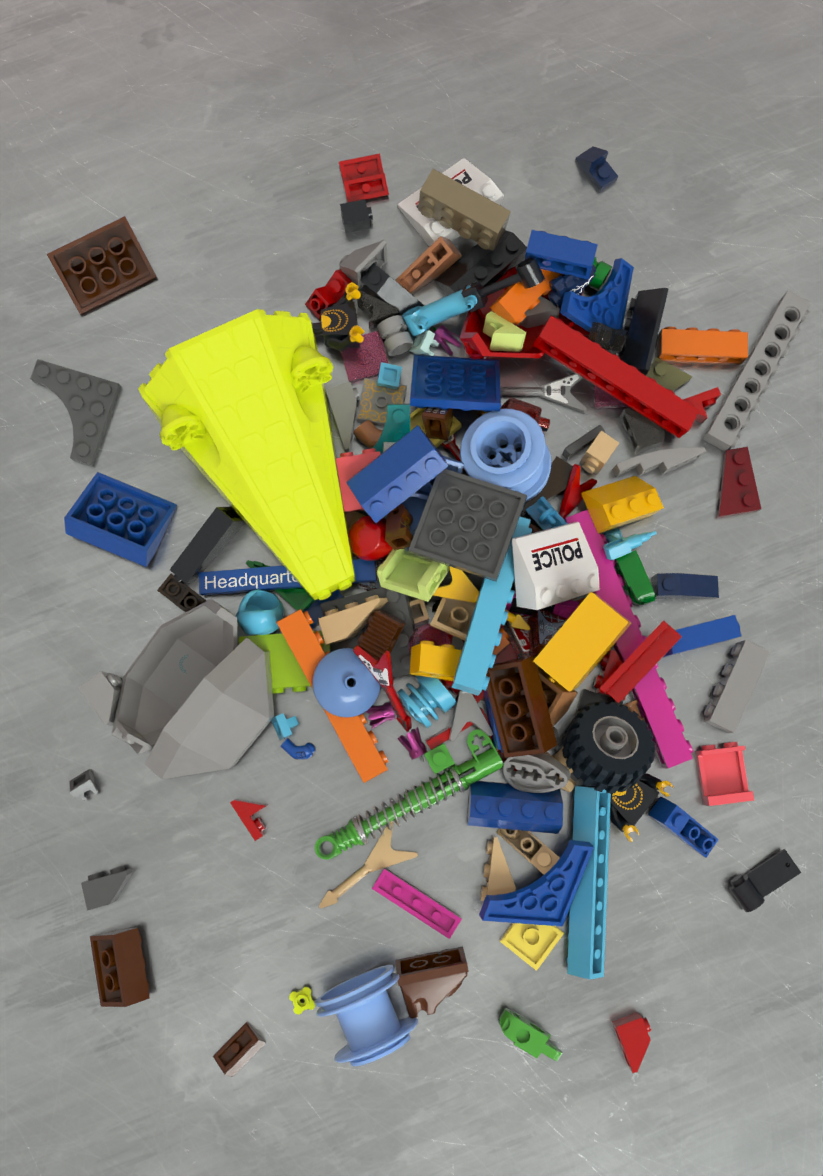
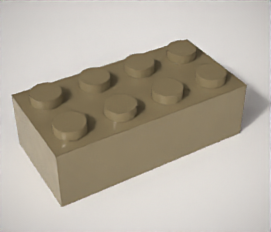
M432 169L420 190L418 210L422 215L427 218H434L445 228L454 229L465 239L470 238L474 240L481 248L494 251L506 230L511 213L510 210L435 169Z

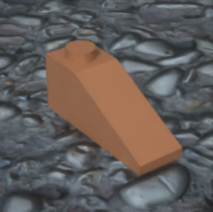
M440 236L395 281L409 293L414 294L444 273L462 255L450 239Z

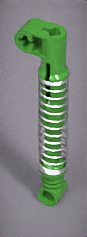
M479 729L473 730L467 737V746L473 758L460 765H452L449 767V771L445 769V773L441 775L437 773V777L434 779L429 777V781L426 783L421 781V785L418 787L414 785L411 791L405 790V794H403L405 799L398 794V803H395L390 798L391 806L389 808L382 802L383 811L381 812L374 806L375 815L373 816L366 810V820L358 815L357 818L354 817L348 821L345 829L341 827L340 832L337 829L335 831L336 834L332 832L320 837L315 843L314 848L317 856L321 859L331 860L342 854L343 849L347 851V847L353 848L352 844L355 846L366 845V843L368 844L369 833L376 839L375 830L378 829L384 835L382 826L386 825L392 831L390 822L394 821L400 827L399 817L402 816L405 822H408L407 813L410 812L416 818L417 813L421 812L423 814L424 809H432V805L435 803L439 805V801L443 799L447 801V797L451 795L455 797V793L458 791L465 792L468 790L469 785L503 768L504 764L490 737ZM474 738H483L482 747L484 748L489 745L491 749L476 756L475 752L479 751V746L473 745ZM472 769L475 770V771L472 772L471 774H469V775H467V776H465V777H463V778H461V779L459 778V776H461L462 774H464V773H466V772H468V771H470V770H472ZM327 841L333 845V850L328 855L322 852V845Z

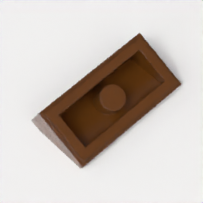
M246 1022L219 1049L213 1058L224 1075L233 1077L266 1043L251 1025Z

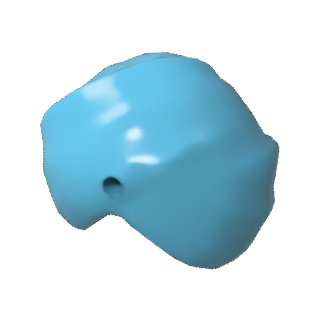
M257 589L250 591L244 596L236 617L245 634L268 635L279 628L276 622L284 617V608L282 602L275 594Z

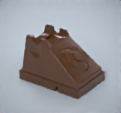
M463 947L440 951L441 956H439L438 952L395 960L396 974L400 977L398 986L401 988L410 1018H417L421 1010L426 1011L427 1015L434 1014L437 1006L446 997L452 996L461 986L463 980L467 977V972H469Z

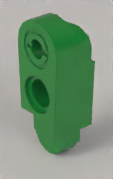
M632 551L617 558L615 571L616 574L621 575L624 582L622 588L629 595L632 603L646 605L654 602L655 593L637 551Z

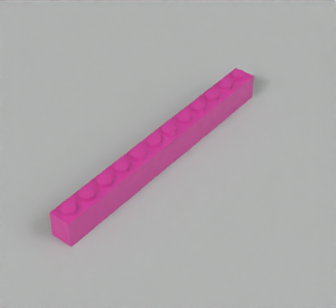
M585 510L566 517L564 520L567 524L573 522L580 523L598 566L600 590L593 593L600 596L632 623L613 646L620 660L624 663L643 643L646 636H642L639 629L641 627L640 620L637 615H633L631 610L632 601L629 595L624 593L622 588L624 586L623 579L620 574H616L614 569L616 565L615 560H608L605 556L603 546L607 544L606 538L603 534L597 533L589 511ZM656 664L631 692L634 699L638 700V709L648 725L646 728L652 732L653 739L651 741L655 742V751L662 768L668 769L693 759L691 755L693 749L690 742L684 738L682 733L684 732L683 724L674 714L676 710L672 699L667 697L665 692L667 686L664 679L659 677L656 670L658 669V664Z

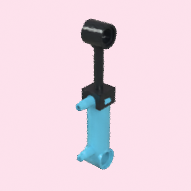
M536 257L528 258L517 264L515 267L517 274L484 288L480 281L477 280L465 285L464 289L425 306H416L406 311L402 317L411 335H419L431 326L469 310L472 313L484 308L488 295L521 282L525 289L538 285L545 277Z

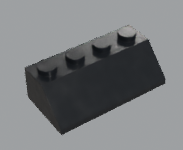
M505 230L494 251L483 249L476 244L435 279L434 282L447 296L464 289L465 285L477 280L480 281L484 288L495 283L509 269L525 259L527 247L513 232Z
M668 288L638 291L636 297L631 298L628 311H631L630 318L625 320L623 330L626 331L625 338H621L618 350L622 351L620 360L636 367L645 376L650 370Z

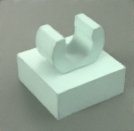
M426 330L417 335L413 342L414 346L410 351L415 355L434 356L429 347L430 345L433 347L439 345L434 340L435 334L430 330Z

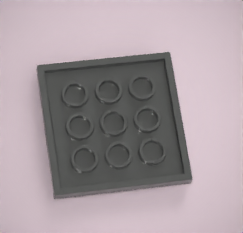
M444 469L435 478L408 551L411 554L497 582L527 495Z
M381 587L320 604L324 617L326 616L325 612L338 609V611L346 609L345 605L353 602H358L359 605L366 602L365 598L378 595L379 598H387L388 602L380 610H384L406 623L390 654L393 678L410 673L411 647L418 645L419 641L408 595ZM366 624L354 638L330 644L331 652L343 648L354 649L358 645L359 637L367 631L369 625ZM349 678L347 680V685L349 687H352L354 681L353 679Z

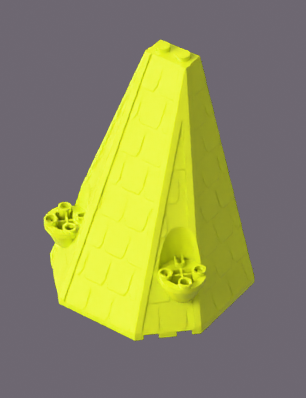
M256 309L169 348L165 353L166 361L163 364H156L149 374L151 380L147 385L142 383L138 390L161 425L159 436L162 443L170 446L171 450L181 449L314 600H324L330 597L332 592L338 589L341 591L348 589L356 581L324 384L332 379L333 365L329 358L324 357L318 351L312 323L307 313H300L299 317H292L290 312L275 311L274 315H266L264 310Z

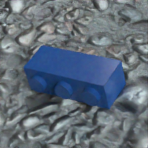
M532 230L525 260L536 257L540 268L543 270L589 280L598 244L572 239L567 236L554 235L545 231Z

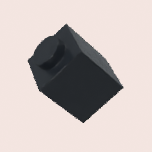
M365 199L340 204L345 233L370 229V220H373L371 207L366 206Z

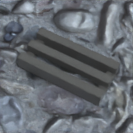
M598 425L568 445L562 454L564 458L568 460L589 446L596 439L600 431L605 432L604 428Z

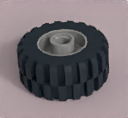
M600 701L585 706L572 720L562 739V746L564 747L562 749L563 757L567 758L566 764L568 768H572L574 771L573 775L577 779H582L584 785L587 787L591 785L595 787L594 790L602 792L606 790V793L627 791L648 771L655 758V742L651 741L653 735L651 730L646 728L648 726L644 720L641 721L638 718L639 714L635 711L631 712L627 706H618L615 702L608 701L605 704V701Z

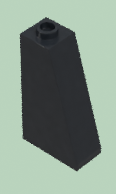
M216 507L170 568V571L175 574L174 578L182 584L195 582L199 577V572H204L243 527L245 521L232 507Z

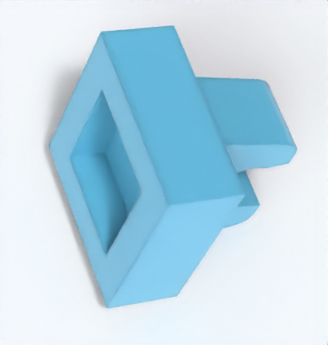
M381 362L377 386L398 390L402 367Z
M284 713L275 716L271 720L279 740L292 735L290 729L299 725L296 716L286 719Z

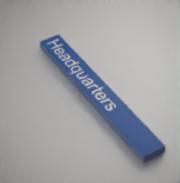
M353 560L356 580L353 583L377 581L376 561ZM284 566L199 572V594L201 596L250 592L257 589L265 591L302 588Z

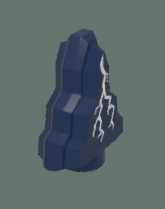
M592 266L589 280L566 274L552 279L549 282L552 291L547 296L553 305L558 309L561 308L564 292L572 291L582 295L583 289L595 277V266Z

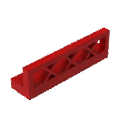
M663 620L600 689L604 693L607 692L617 703H620L682 636Z

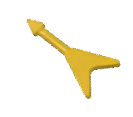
M449 566L452 582L438 587L433 596L476 603L479 595L477 588L462 570ZM505 609L508 612L507 621L511 623V627L530 630L529 625L520 614L514 615Z

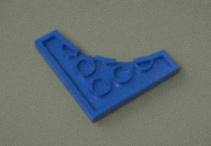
M622 258L615 259L611 274L600 291L590 297L581 296L572 291L564 292L560 313L610 347H619L634 267Z
M570 840L557 863L537 881L514 892L486 895L479 913L482 921L563 927L593 851V845L590 842Z

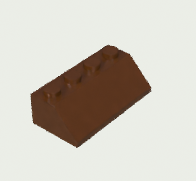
M534 655L494 664L493 668H488L486 676L490 677L487 692L505 758L541 754L557 746L537 664L533 662L535 659Z

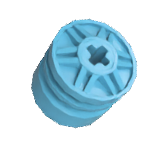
M416 676L420 687L416 689L412 684L407 683L406 686L411 691V694L408 696L403 689H400L397 693L404 707L414 719L428 728L432 725L426 717L428 714L437 721L439 718L434 710L436 707L446 713L457 702L439 679Z

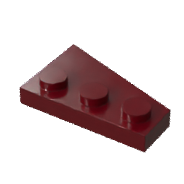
M748 447L726 450L723 459L722 486L719 494L720 503L717 518L760 511L761 504Z

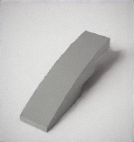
M704 447L659 450L620 462L612 470L616 477L635 468L639 476L659 467L662 474H665L701 457L706 450Z

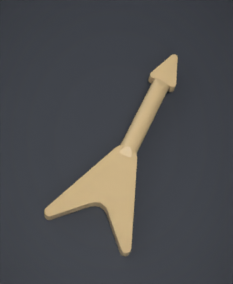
M386 826L384 835L380 836L365 865L333 891L328 890L319 908L336 904L341 895L369 872L415 858L418 854L416 852L393 850L391 848L392 831Z

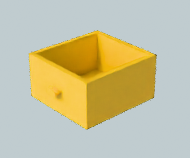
M590 592L533 662L550 675L548 678L553 683L557 681L571 692L582 684L632 623L600 596Z

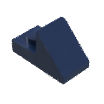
M592 146L577 156L575 160L599 191H602L615 182L618 175L606 161L608 151Z

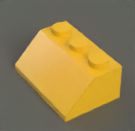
M637 476L581 493L598 534L650 517L664 508L656 488Z

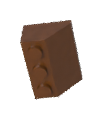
M125 928L90 936L101 1007H127L150 999L149 982L146 979L145 973L146 963L141 948L142 938L138 928Z

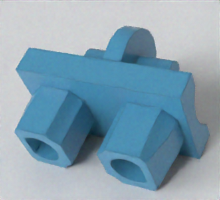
M543 496L526 509L529 516L542 530L567 524Z

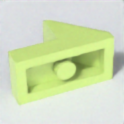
M492 311L486 315L483 333L492 338L489 349L492 351L520 352L523 348L527 332Z

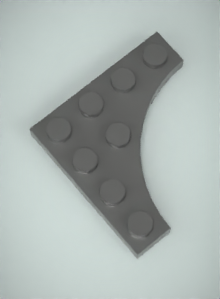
M37 359L30 379L54 392L64 403L73 425V447L70 458L74 461L93 466L121 385Z

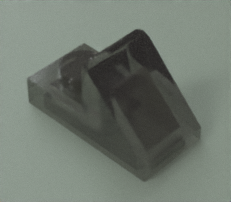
M360 291L361 297L357 299L359 309L366 314L373 313L369 320L370 330L377 328L378 324L383 320L399 315L398 308Z
M593 322L589 340L600 344L603 349L618 356L622 350L627 330L612 329L600 322Z

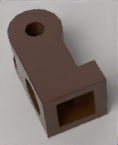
M403 504L398 505L389 512L386 518L385 541L394 550L410 547L414 537L410 532L413 516Z

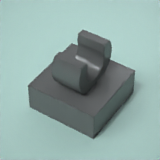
M90 769L69 781L70 793L74 798L80 796L82 800L86 801L87 794L85 792L88 790H92L95 795L97 794L94 775Z

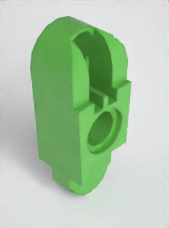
M508 1008L504 1009L499 1018V1025L504 1035L512 1040L515 1046L535 1058H538L543 1053L552 1060H559L563 1052L548 1041L551 1034Z

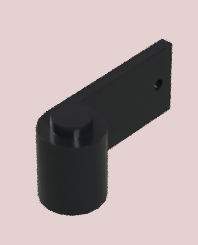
M783 849L744 876L738 875L730 881L729 889L744 911L751 912L764 903L765 896L799 875L801 871L787 851Z

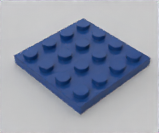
M414 355L410 406L418 408L436 407L443 410L453 408L463 411H500L499 360Z

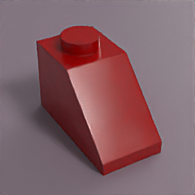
M636 1012L612 1021L627 1065L632 1073L638 1072L651 1041L648 1032H651V1028L647 1018H642Z

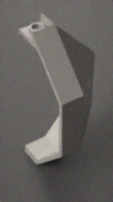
M210 599L162 624L123 676L112 735L130 744L137 754L153 749L163 728L200 682L237 647V617Z
M248 638L241 642L200 682L163 728L145 766L159 778L168 779L229 769L236 765L274 718L270 651L264 652Z

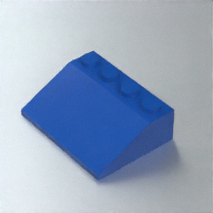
M97 472L64 517L65 532L72 537L147 567L163 539L177 504Z

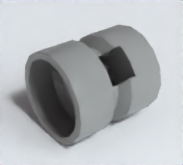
M401 315L389 317L378 324V332L381 339L386 340L384 346L389 356L400 355L414 346L410 333L405 332L407 326Z

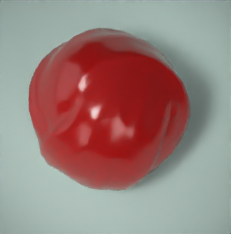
M364 516L353 523L348 531L350 547L358 558L366 561H377L387 556L393 549L385 541V518L375 523L370 516Z

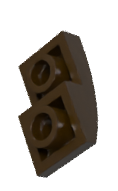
M172 573L157 590L184 612L206 602L203 597L186 584L177 581Z

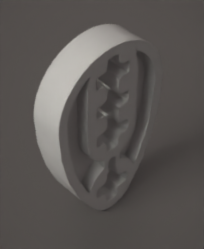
M544 753L508 757L503 765V773L507 782L515 789L523 792L545 793L565 787L570 779L569 769L558 760ZM556 773L560 774V777L562 779H558V775H556Z

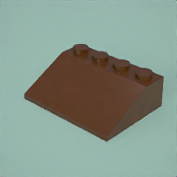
M125 216L47 254L79 314L157 277Z

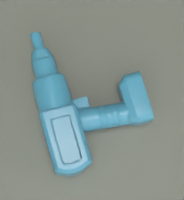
M618 528L604 532L602 534L607 541V544L603 546L605 556L608 560H614L631 553L632 549L641 546L643 542L648 541L651 536L657 533L656 531L645 532L625 538L622 537L621 531Z

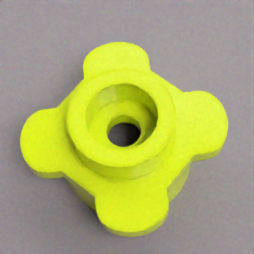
M304 987L297 992L293 991L290 993L289 999L293 1001V1011L295 1014L300 1015L304 1010H313L315 1008L311 995L312 991L309 987ZM303 998L305 1002L301 1003L300 999Z

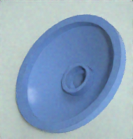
M351 648L338 649L328 653L320 660L313 674L312 686L316 700L322 708L335 716H358L366 712L375 703L379 695V682ZM349 678L353 679L354 681L352 687H349L347 685V680Z

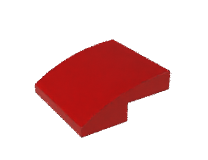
M380 153L339 161L347 202L389 195Z

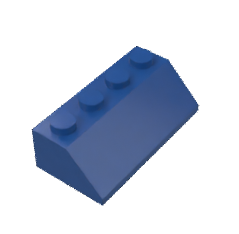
M417 425L350 478L347 484L363 509L377 523L446 469L448 464L443 455Z
M477 781L470 785L467 825L559 834L563 826L561 791L558 789L545 793H531L517 790L510 784Z

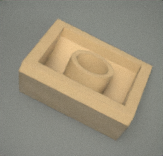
M442 597L430 625L462 640H466L476 603Z

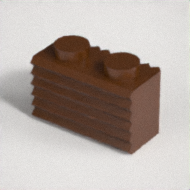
M376 610V612L370 615L367 621L369 627L366 632L361 634L357 644L375 660L379 661L386 650L391 654L406 623L384 610Z

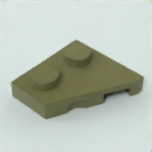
M655 357L646 375L656 380L659 385L673 392L683 384L688 383L692 378L691 375L658 357Z

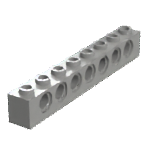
M790 290L782 296L702 440L724 452L730 447H735L740 439L738 435L740 429L744 430L750 421L748 417L750 411L754 412L760 403L758 399L760 393L764 394L770 385L768 381L770 375L774 376L779 369L780 364L778 361L780 357L784 358L790 349V346L787 344L790 339L794 340L800 331L797 326L807 318L810 312L807 310L811 303L810 301ZM785 316H788L791 322L786 320ZM775 333L779 334L782 339H778ZM765 351L770 352L772 357H768ZM755 368L759 369L762 375L757 374ZM745 386L750 387L752 393H748L745 390ZM735 404L740 405L742 407V411H738L735 408ZM724 422H729L732 425V430L726 428Z

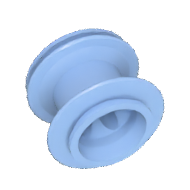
M500 409V411L485 413L469 426L461 441V462L464 463L463 468L470 477L526 494L527 499L525 502L536 497L548 481L551 471V455L545 443L544 434L539 424L530 415L522 411ZM508 444L506 448H501V446ZM522 447L520 452H516L517 448ZM491 455H496L494 459H489Z
M393 965L381 966L346 980L326 991L314 1001L315 1006L320 1007L316 1012L317 1016L337 1015L348 1044L336 1053L334 1057L336 1062H350L351 1066L365 1065L394 1052L410 1040L411 1036L409 1033L417 1026L418 1019L407 1017L398 1020L386 991L400 978L396 973H392L395 970Z

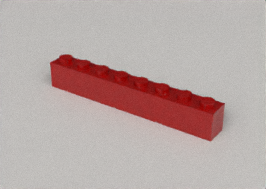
M550 316L532 344L678 438L690 430L700 411L691 402L681 399L672 390L659 385L656 380L645 376L636 367L628 365L620 360L617 355L603 349L600 344L592 342L584 337L581 332L573 330L561 319Z

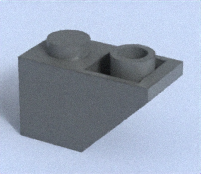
M124 866L110 869L111 874L102 876L101 872L88 875V880L81 883L87 911L115 902L132 875V868L125 870Z

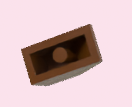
M427 407L422 414L426 436L433 439L448 440L453 422L452 408L443 410L436 407Z

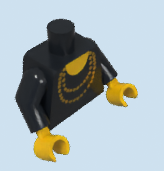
M353 282L347 285L345 289L347 294H344L330 307L321 310V322L312 323L314 336L323 335L326 347H331L341 352L348 348H360V343L364 340V337L361 335L364 334V330L358 326L356 307L353 299L361 297V292L358 291L359 286Z
M645 773L627 791L611 793L610 821L621 832H624L629 842H633L629 836L630 832H636L638 836L640 835L635 824L658 796L659 792L657 790L659 789L666 797L670 796L664 792L666 786L674 788L669 781H661Z

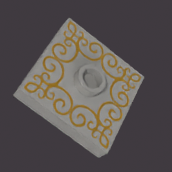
M364 378L357 421L365 422L370 420L373 424L384 426L387 417V405L404 404L407 385L399 384V388L396 390L377 386V380Z

